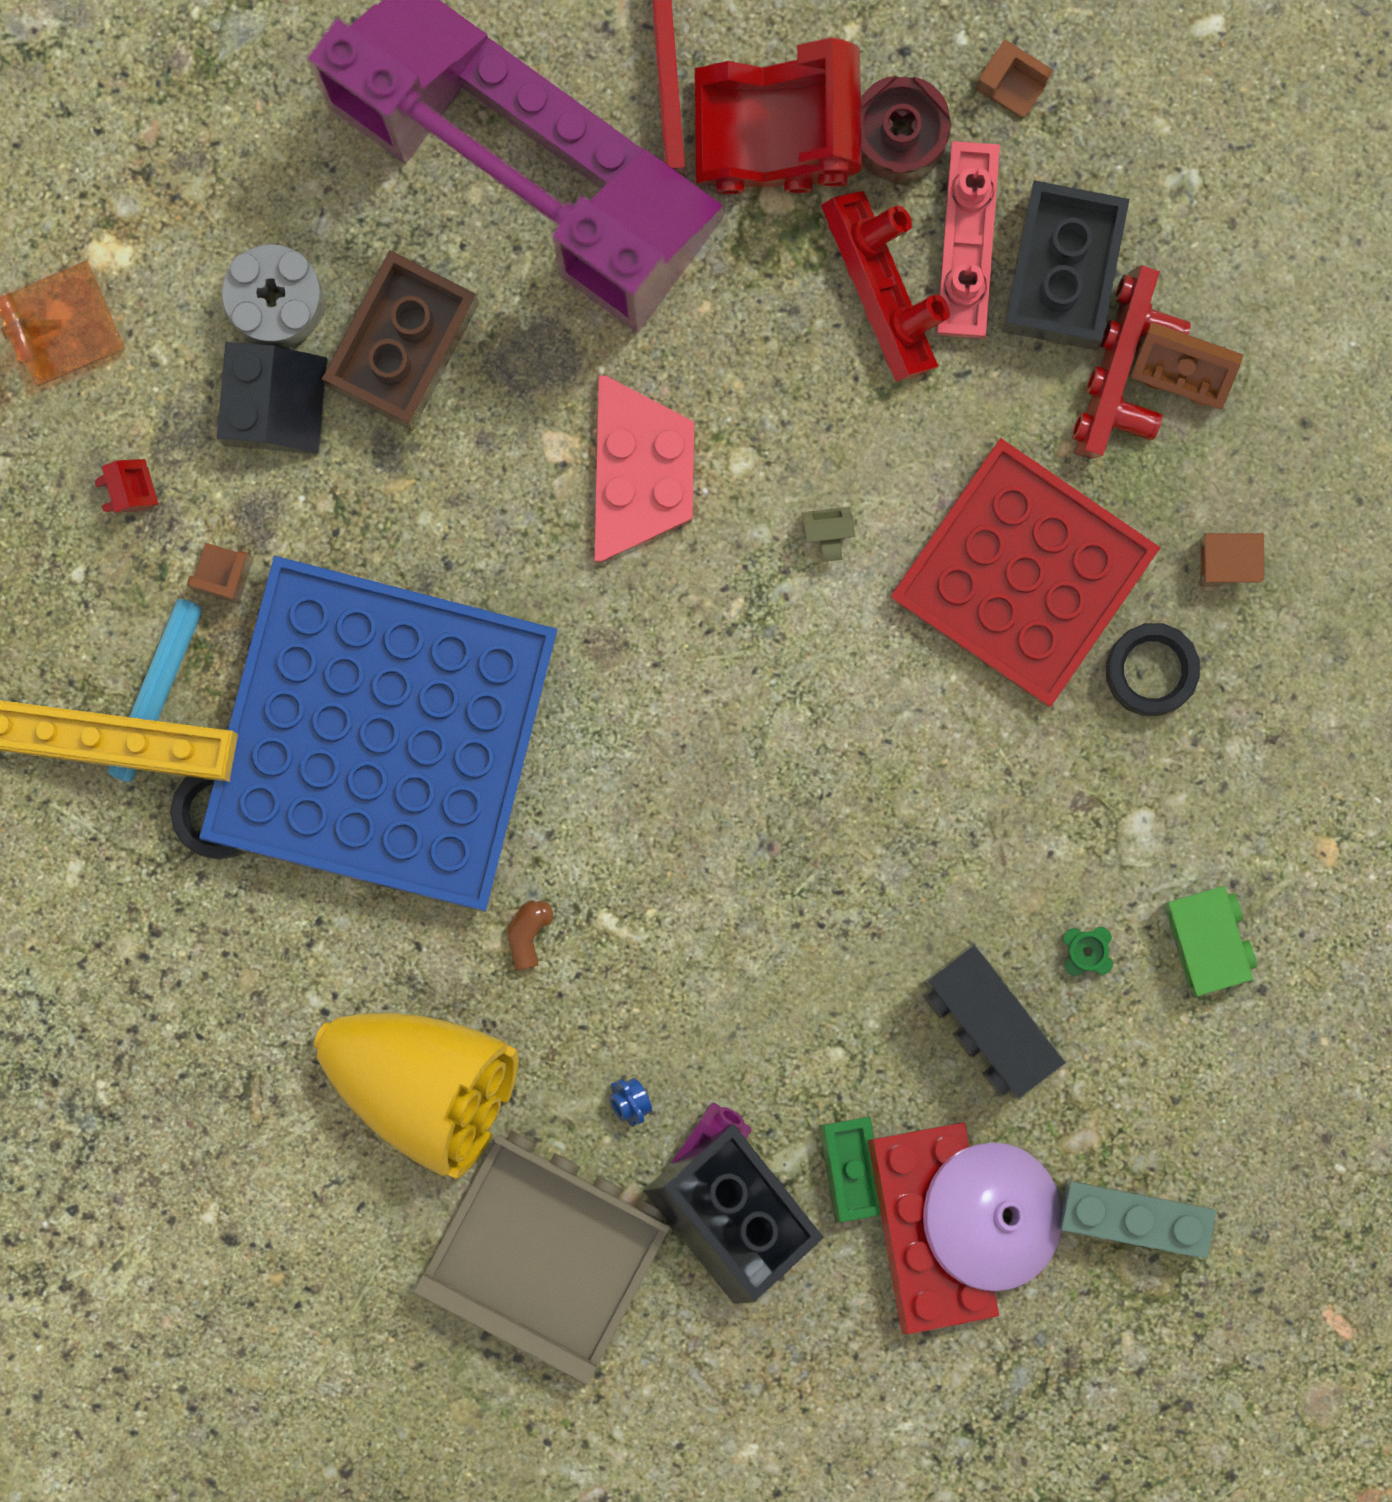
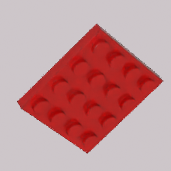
M1000 438L890 596V599L1050 708L1161 547Z

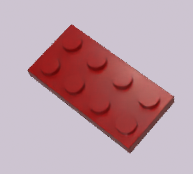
M965 1122L869 1139L868 1145L901 1333L913 1334L998 1317L999 1311L995 1291L969 1287L948 1274L934 1257L924 1229V1203L934 1175L946 1160L960 1150L969 1147Z

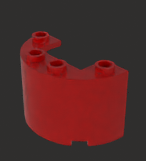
M830 37L797 45V60L760 67L724 61L695 68L696 183L716 185V193L723 195L742 194L745 192V187L784 186V192L803 194L813 192V184L817 183L823 187L848 185V177L859 173L862 169L860 48L849 41Z

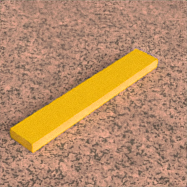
M0 700V751L217 781H230L238 734L234 731Z

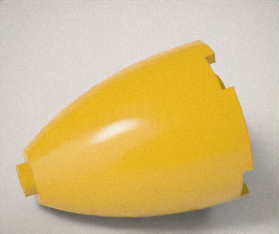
M363 1013L338 1017L331 1023H324L314 1040V1048L317 1049V1060L330 1083L345 1103L369 1128L411 1160L440 1176L449 1175L455 1179L461 1177L474 1165L492 1139L493 1135L488 1130L499 1113L501 1101L504 1103L510 1101L518 1072L519 1057L517 1049L508 1046L505 1041L460 1024L420 1015Z

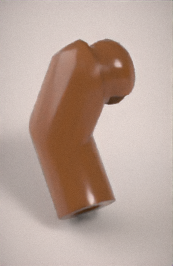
M530 900L520 906L507 927V937L515 971L539 966L533 939L541 927L550 925L553 920L552 907L546 901L535 902Z

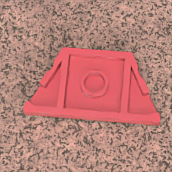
M599 375L595 563H603L623 551L654 539L655 536L682 526L693 519L694 421L603 375Z

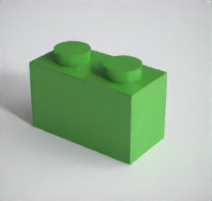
M1221 886L1164 903L1192 997L1253 980L1251 969L1257 968V961L1250 941H1242L1236 923L1243 921V916L1235 893L1228 895L1225 886Z

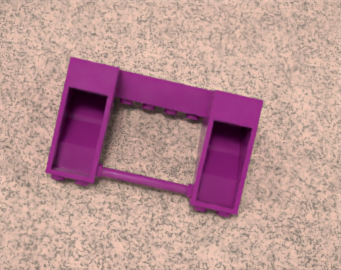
M383 0L379 4H374L349 26L336 18L307 57L328 108L405 165L428 134L431 133L553 221V225L557 229L552 235L560 277L636 333H639L723 219L722 204L649 151L643 150L498 45L486 33L440 0ZM464 89L593 182L601 190L590 201L581 196L574 206L569 202L563 206L562 203L443 118L442 115L460 91Z

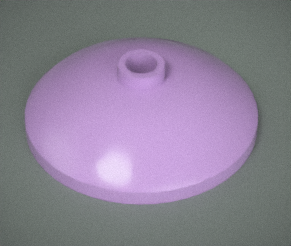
M983 1143L960 1150L946 1160L936 1172L925 1198L924 1229L934 1257L954 1279L979 1290H1009L1032 1280L1051 1260L1061 1235L1059 1223L1062 1206L1052 1177L1036 1158L1026 1151L1009 1144ZM1006 1207L1012 1213V1220L1008 1225L1002 1219V1213Z

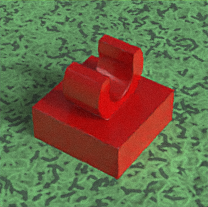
M146 459L116 460L101 466L104 475L95 480L96 487H107L111 502L102 505L104 512L144 511L159 505Z

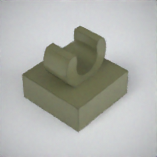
M850 507L802 512L806 542L820 541L823 562L842 560L840 539L855 537L854 521Z

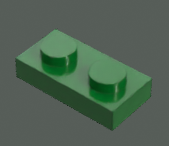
M871 1117L819 1125L835 1222H845L881 1215L868 1140L874 1139Z

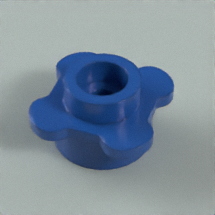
M636 1078L626 1082L621 1079L611 1083L610 1086L613 1094L609 1096V1099L617 1117L623 1122L627 1120L632 1127L643 1123L644 1116L652 1112V1105L641 1083Z

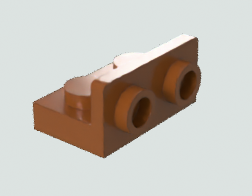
M1151 322L1143 344L1137 353L1130 378L1141 381L1148 387L1164 389L1189 398L1196 404L1209 405L1222 410L1240 368L1243 354Z

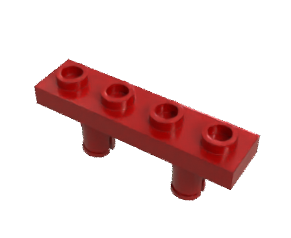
M864 191L836 196L821 204L829 230L835 238L846 264L847 272L855 285L864 306L866 317L872 325L884 353L886 364L890 368L895 382L925 375L938 368V363L924 332L950 317L949 306L945 299L938 294L931 295L912 305L886 244L912 228L911 217L907 210L900 205H896L875 217Z
M1141 265L1131 270L1129 275L1124 274L1119 281L1114 301L1120 303L1115 321H1108L1100 344L1101 348L1106 349L1101 366L1093 368L1086 387V393L1091 395L1087 412L1079 414L1072 432V439L1077 441L1074 450L1076 455L1091 460L1103 456L1113 428L1149 440H1154L1157 436L1163 415L1123 401L1122 393L1139 339L1142 336H1146L1151 322L1189 335L1191 322L1152 309L1151 300L1160 274L1158 270Z

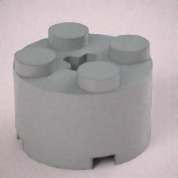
M268 244L249 249L233 259L223 282L222 298L226 313L237 330L254 344L271 345L287 349L292 348L304 341L322 319L325 297L321 282L305 257L291 248ZM278 288L285 297L277 298L276 306L270 307L263 297L270 295V289Z

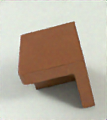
M1004 39L979 77L975 90L1023 119L1028 115L1050 81L1053 70Z
M1205 533L1200 538V587H1220L1224 583H1260L1264 580V533Z
M205 542L195 576H189L187 586L193 591L239 604L253 558L246 552L240 550L235 552Z

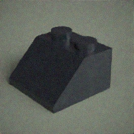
M225 342L217 439L223 446L319 454L325 383L322 378L327 370L328 358L271 345Z

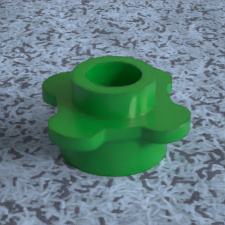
M1097 927L1094 931L1081 932L1077 928H1071L1066 931L1063 936V942L1068 946V959L1064 966L1070 975L1079 976L1084 971H1095L1099 975H1105L1110 972L1113 967V961L1108 957V944L1112 939L1109 930L1104 927ZM1085 947L1092 948L1093 953L1091 956L1084 954L1083 950Z

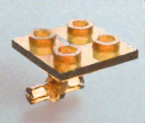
M88 260L0 296V316L4 324L1 332L4 339L11 340L19 363L27 364L36 387L126 350Z

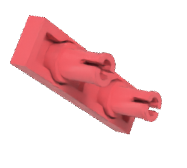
M951 142L940 296L945 299L949 306L950 317L937 325V335L979 339H985L1000 152L999 144Z

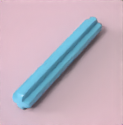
M178 599L176 601L129 717L158 721L201 616L202 608L198 604L186 599ZM108 767V774L124 782L133 781L137 772L136 769Z

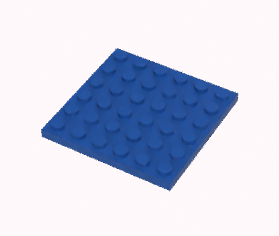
M274 555L228 728L229 731H234L238 734L230 781H214L199 839L486 912L558 629Z

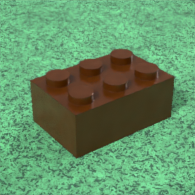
M389 250L322 378L327 388L413 431L479 305L477 295Z

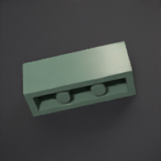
M1066 1179L1061 1203L1059 1229L1207 1259L1217 1210Z

